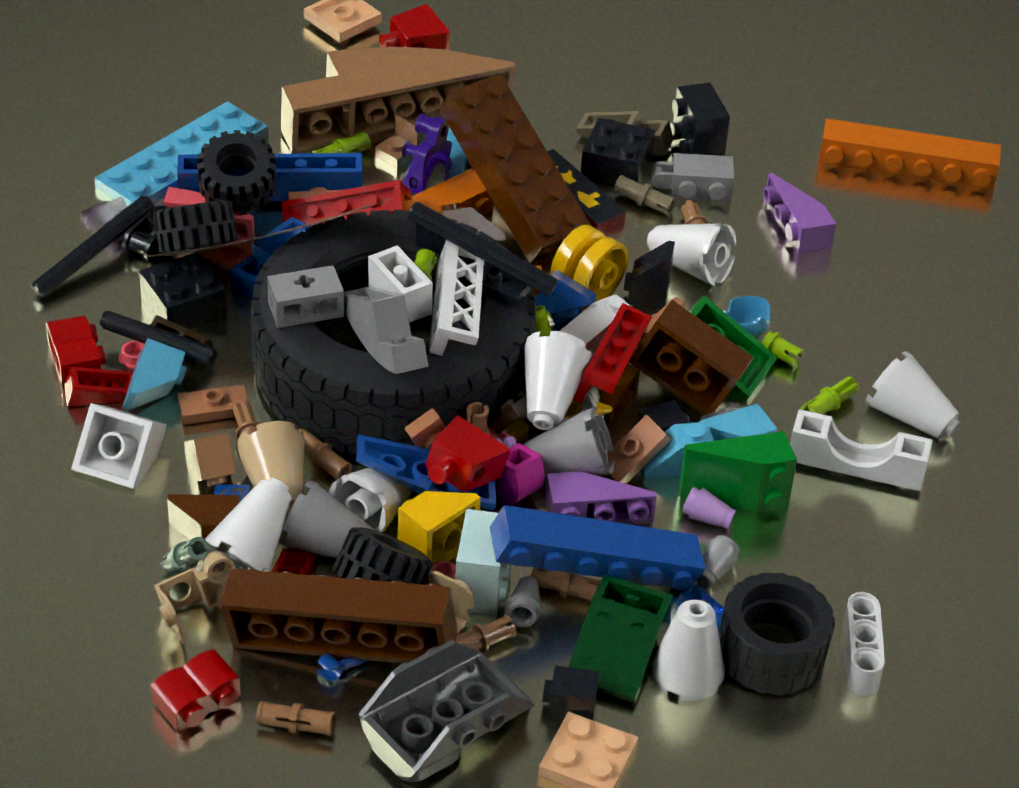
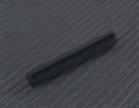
M109 310L103 312L99 324L105 330L144 344L147 338L184 351V358L206 366H212L218 355L214 347Z

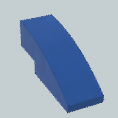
M291 217L268 234L305 225L306 223ZM311 226L261 238L253 243L252 255L231 268V289L252 300L255 281L268 258L284 242L288 243V239L301 231L305 232V229Z

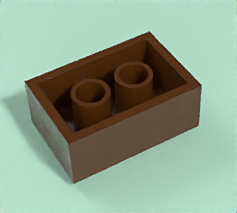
M671 300L635 350L629 363L703 416L710 418L741 378L754 357L674 300Z

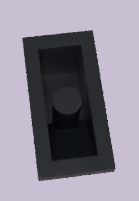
M667 241L634 261L632 273L626 272L624 291H629L628 304L658 309L666 306L675 241Z

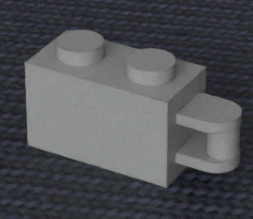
M674 153L673 162H656L652 165V185L658 189H671V197L685 200L731 202L734 185L733 156Z

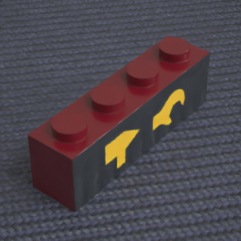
M556 150L547 151L591 226L601 231L606 238L611 237L616 240L625 235L627 212Z

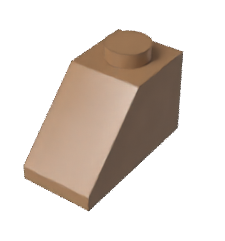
M228 433L184 442L197 481L206 480L207 485L212 486L228 482L227 475L236 474Z

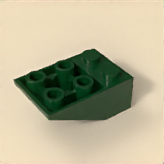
M604 574L592 598L568 667L600 671L598 691L635 703L652 665L654 655L669 627L673 595Z

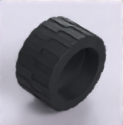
M778 572L751 575L734 585L733 590L726 597L718 631L724 666L728 675L746 688H751L764 694H792L812 685V682L818 679L822 668H824L835 626L834 611L824 594L819 592L814 585L801 580L799 577ZM759 623L780 625L794 632L802 641L788 644L772 642L758 636L748 626Z

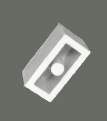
M398 245L368 256L369 287L403 294L405 296L409 323L432 314L433 283Z

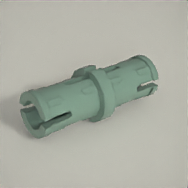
M194 537L188 542L183 541L176 544L170 552L162 556V559L165 560L161 561L163 571L169 575H175L180 571H187L195 567L200 560L208 556L209 553H206V551L210 550L208 542L202 537Z

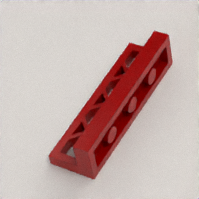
M400 180L282 201L283 222L294 217L308 224L372 204L376 205L350 214L366 212L367 216H369L370 211L389 210L390 214H393V210L406 211L405 201L412 200L411 190Z
M622 303L587 365L573 401L582 405L592 385L610 394L613 393L651 321V315Z

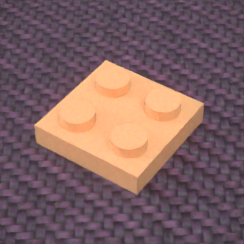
M321 0L304 8V18L339 43L382 23V13L363 0Z
M568 712L539 765L538 776L570 788H617L637 748L638 737Z

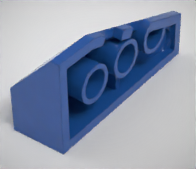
M358 435L357 462L420 494L424 491L476 493L481 497L480 511L492 512L495 510V480L467 492L458 490L446 481L442 484H436L429 478L426 467L430 449Z

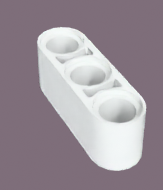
M857 592L848 598L842 627L846 684L850 691L856 695L871 696L879 689L885 663L881 608L879 600L870 593Z

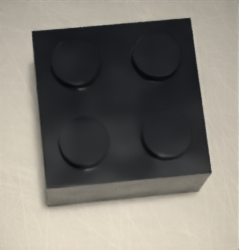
M711 82L678 86L676 99L672 101L674 119L673 123H670L673 140L679 146V152L681 154L725 156L730 115Z
M598 118L582 150L580 172L593 183L616 187L615 184L620 175H624L641 184L653 158L655 130L639 125L617 122L613 119Z
M199 252L139 271L141 300L154 318L158 315L189 330L227 318L226 288Z

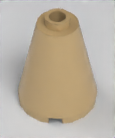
M264 422L256 425L257 431L249 435L245 431L236 441L237 456L254 487L261 480L269 481L270 478L278 479L289 487L288 493L292 499L287 512L288 516L299 493L303 494L304 434L301 429L299 431L296 430L291 422Z

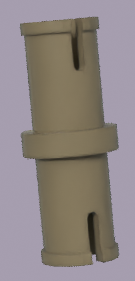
M620 175L616 181L614 192L637 201L638 206H648L667 216L673 211L675 205L672 203L676 202V198L654 190L652 185L648 183L640 184L624 175Z

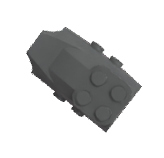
M450 640L439 647L429 649L424 655L409 663H402L393 670L361 710L359 717L362 729L374 753L402 780L418 782L454 763L460 757L462 748L469 746L472 742L490 731L498 730L505 722L532 708L535 704L480 651L455 640Z

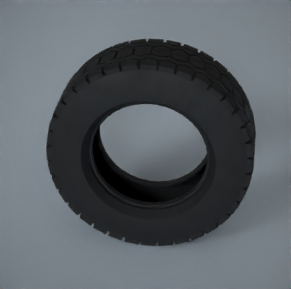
M389 210L370 211L369 216H367L366 212L348 214L347 219L341 216L326 221L325 225L319 223L305 229V232L301 231L288 239V243L284 242L274 251L273 255L268 258L260 270L254 285L251 303L252 354L256 381L264 400L282 421L293 423L296 430L306 429L321 442L330 443L332 450L345 453L348 449L349 455L356 456L358 435L415 446L405 428L430 409L436 411L446 427L456 416H460L467 421L468 405L474 402L483 403L481 414L483 413L484 405H487L489 408L487 427H491L490 423L500 416L496 410L526 387L524 346L527 337L535 333L536 306L533 288L517 307L482 294L479 338L476 346L454 341L446 345L442 356L429 353V351L426 352L429 367L399 374L385 369L370 353L336 342L324 332L331 324L347 317L345 313L344 317L277 328L268 303L267 276L334 265L344 292L369 287L368 256L398 245L414 262L417 252L422 249L415 246L416 223L408 219L409 211L393 210V214H390ZM462 222L460 223L461 226L475 231L478 235L488 238L490 242L510 252L501 243H496L494 238L484 232L478 233V229ZM435 253V256H434V257H437V262H436V264L434 265V268H433L432 273H431V277H432V281H431V282L433 283V292H432V314H433V303H434V293H435V282H436L437 263H438V260H439V258H440V255H439V254H436V253ZM463 298L456 300L463 309L471 307ZM461 320L452 324L456 328L470 331Z

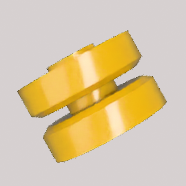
M581 225L563 240L553 259L551 273L556 270L561 271L595 293L597 299L595 302L611 296L622 281L628 266V249L613 238H606L601 231L594 227Z

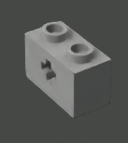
M334 265L267 276L268 303L277 328L344 317V290Z

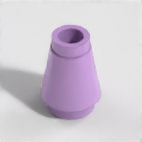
M693 487L686 499L682 512L689 515L688 519L728 529L736 510L730 508V506L703 487L701 490Z

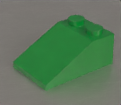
M703 295L689 312L754 357L741 378L729 392L747 400L778 357Z
M784 431L686 444L684 447L678 494L681 499H687L693 487L699 490L703 487L732 509L752 513L788 509L797 458Z

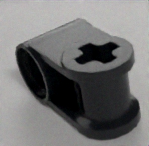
M156 206L150 209L135 225L131 226L123 237V250L129 253L136 252L143 255L146 261L150 263L155 262L160 256L145 257L162 254V252H159L153 214L160 209L171 207Z

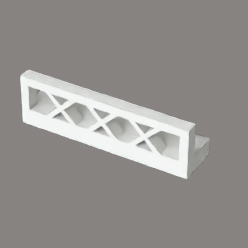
M447 240L437 263L429 353L441 356L449 339L476 346L479 338L484 267L483 260ZM458 255L475 259V262L466 265ZM465 276L472 285L465 287L458 278ZM463 298L471 307L463 309L456 300ZM461 320L470 331L452 327V324Z

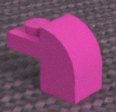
M520 443L510 448L511 451L502 477L495 480V490L498 492L499 504L512 506L539 490L544 483L542 455Z

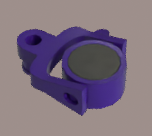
M420 114L416 120L415 131L425 134V141L419 146H415L408 140L403 146L402 156L414 157L407 169L403 182L411 190V196L449 179V170L452 167V159L450 158L452 142L447 140L449 126L445 119L435 116L432 118L426 116V114Z

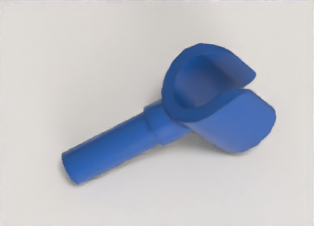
M325 654L318 660V663L323 668L317 670V673L328 682L335 683L342 677L345 670L367 663L369 660L349 658L337 661L330 654Z

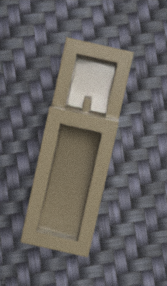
M639 111L585 113L576 128L577 134L587 139L598 118L613 119L617 122L639 125L655 130L653 155L665 156L673 142L669 120L641 121Z

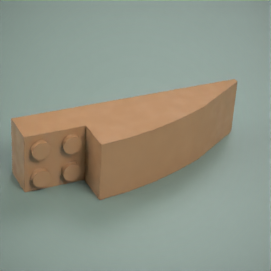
M377 47L327 52L326 78L282 86L281 131L291 153L326 147L333 144V141L338 138H349L362 131H365L369 137L394 133L395 117L397 115L414 125L420 114H426V116L432 118L438 116L444 119L439 109L450 92L501 73L513 93L516 65L514 62L429 48Z

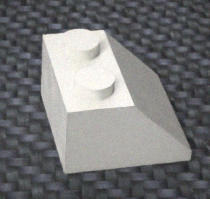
M90 403L71 470L136 489L158 458L167 424L108 406Z

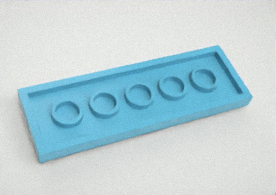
M227 101L96 176L95 187L126 208L140 196H148L154 204L165 197L168 187L178 188V155L201 153L204 143L209 144L210 138L213 136L219 138L221 137L220 133L225 131L228 134L234 133V130H240L242 134H246L249 131L254 133L255 138L258 136L265 138L268 136V126Z

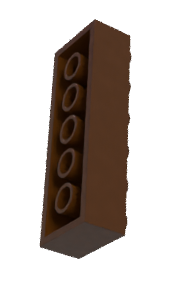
M501 73L449 93L439 110L530 264L556 253L563 240L574 229L581 225L591 226Z
M251 568L245 570L231 569L220 604L232 646L239 649L317 656L330 654L332 657L409 663L424 655L433 647H439L450 640L456 641L458 632L451 588L438 584L420 585L401 581L385 582L367 580L365 578L349 579L328 575H301L287 571L281 573L265 572Z

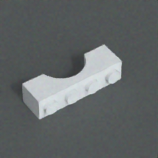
M799 409L790 445L797 458V463L921 491L933 439L899 432L893 439L882 444H860L845 437L837 429L831 416Z

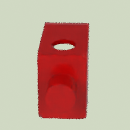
M425 4L392 16L390 19V33L380 35L379 43L381 47L450 50V31L429 5Z
M456 416L432 443L426 461L428 476L436 484H442L446 481L458 490L467 492L502 477L511 449L462 417Z

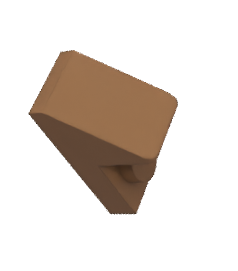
M397 115L395 117V134L375 147V157L398 169L414 158L408 155L402 156V149L406 141L410 140L411 144L419 146L425 141L426 135L417 133L414 124Z

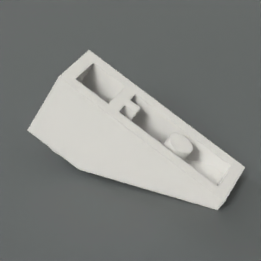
M614 294L592 303L559 332L568 333L582 339L586 343L585 349L587 351L591 349L592 358L622 303L629 304Z

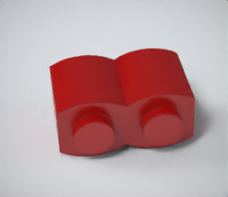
M85 315L46 322L48 345L62 383L66 380L70 366L101 369V365L106 364L103 346L96 345L98 343V335L95 324H89Z
M215 649L198 654L183 667H178L164 673L150 685L152 702L177 731L197 726L209 712L230 707L241 694L239 676Z

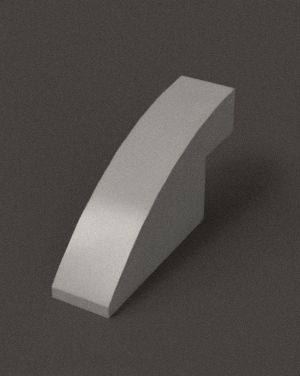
M364 287L344 292V313L362 344L380 365L395 374L429 367L424 339L411 336L405 296L403 294L373 287Z

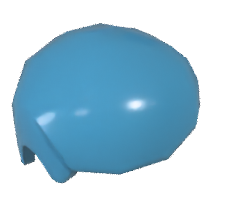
M758 296L734 298L730 300L727 312L723 310L754 338H758L766 332L771 323V305L766 299Z

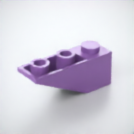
M768 174L767 185L763 188L764 201L770 205L776 221L782 225L788 241L793 243L797 252L831 248L836 222L826 206L775 174Z
M582 471L547 474L545 501L548 512L617 523L654 520L656 492Z

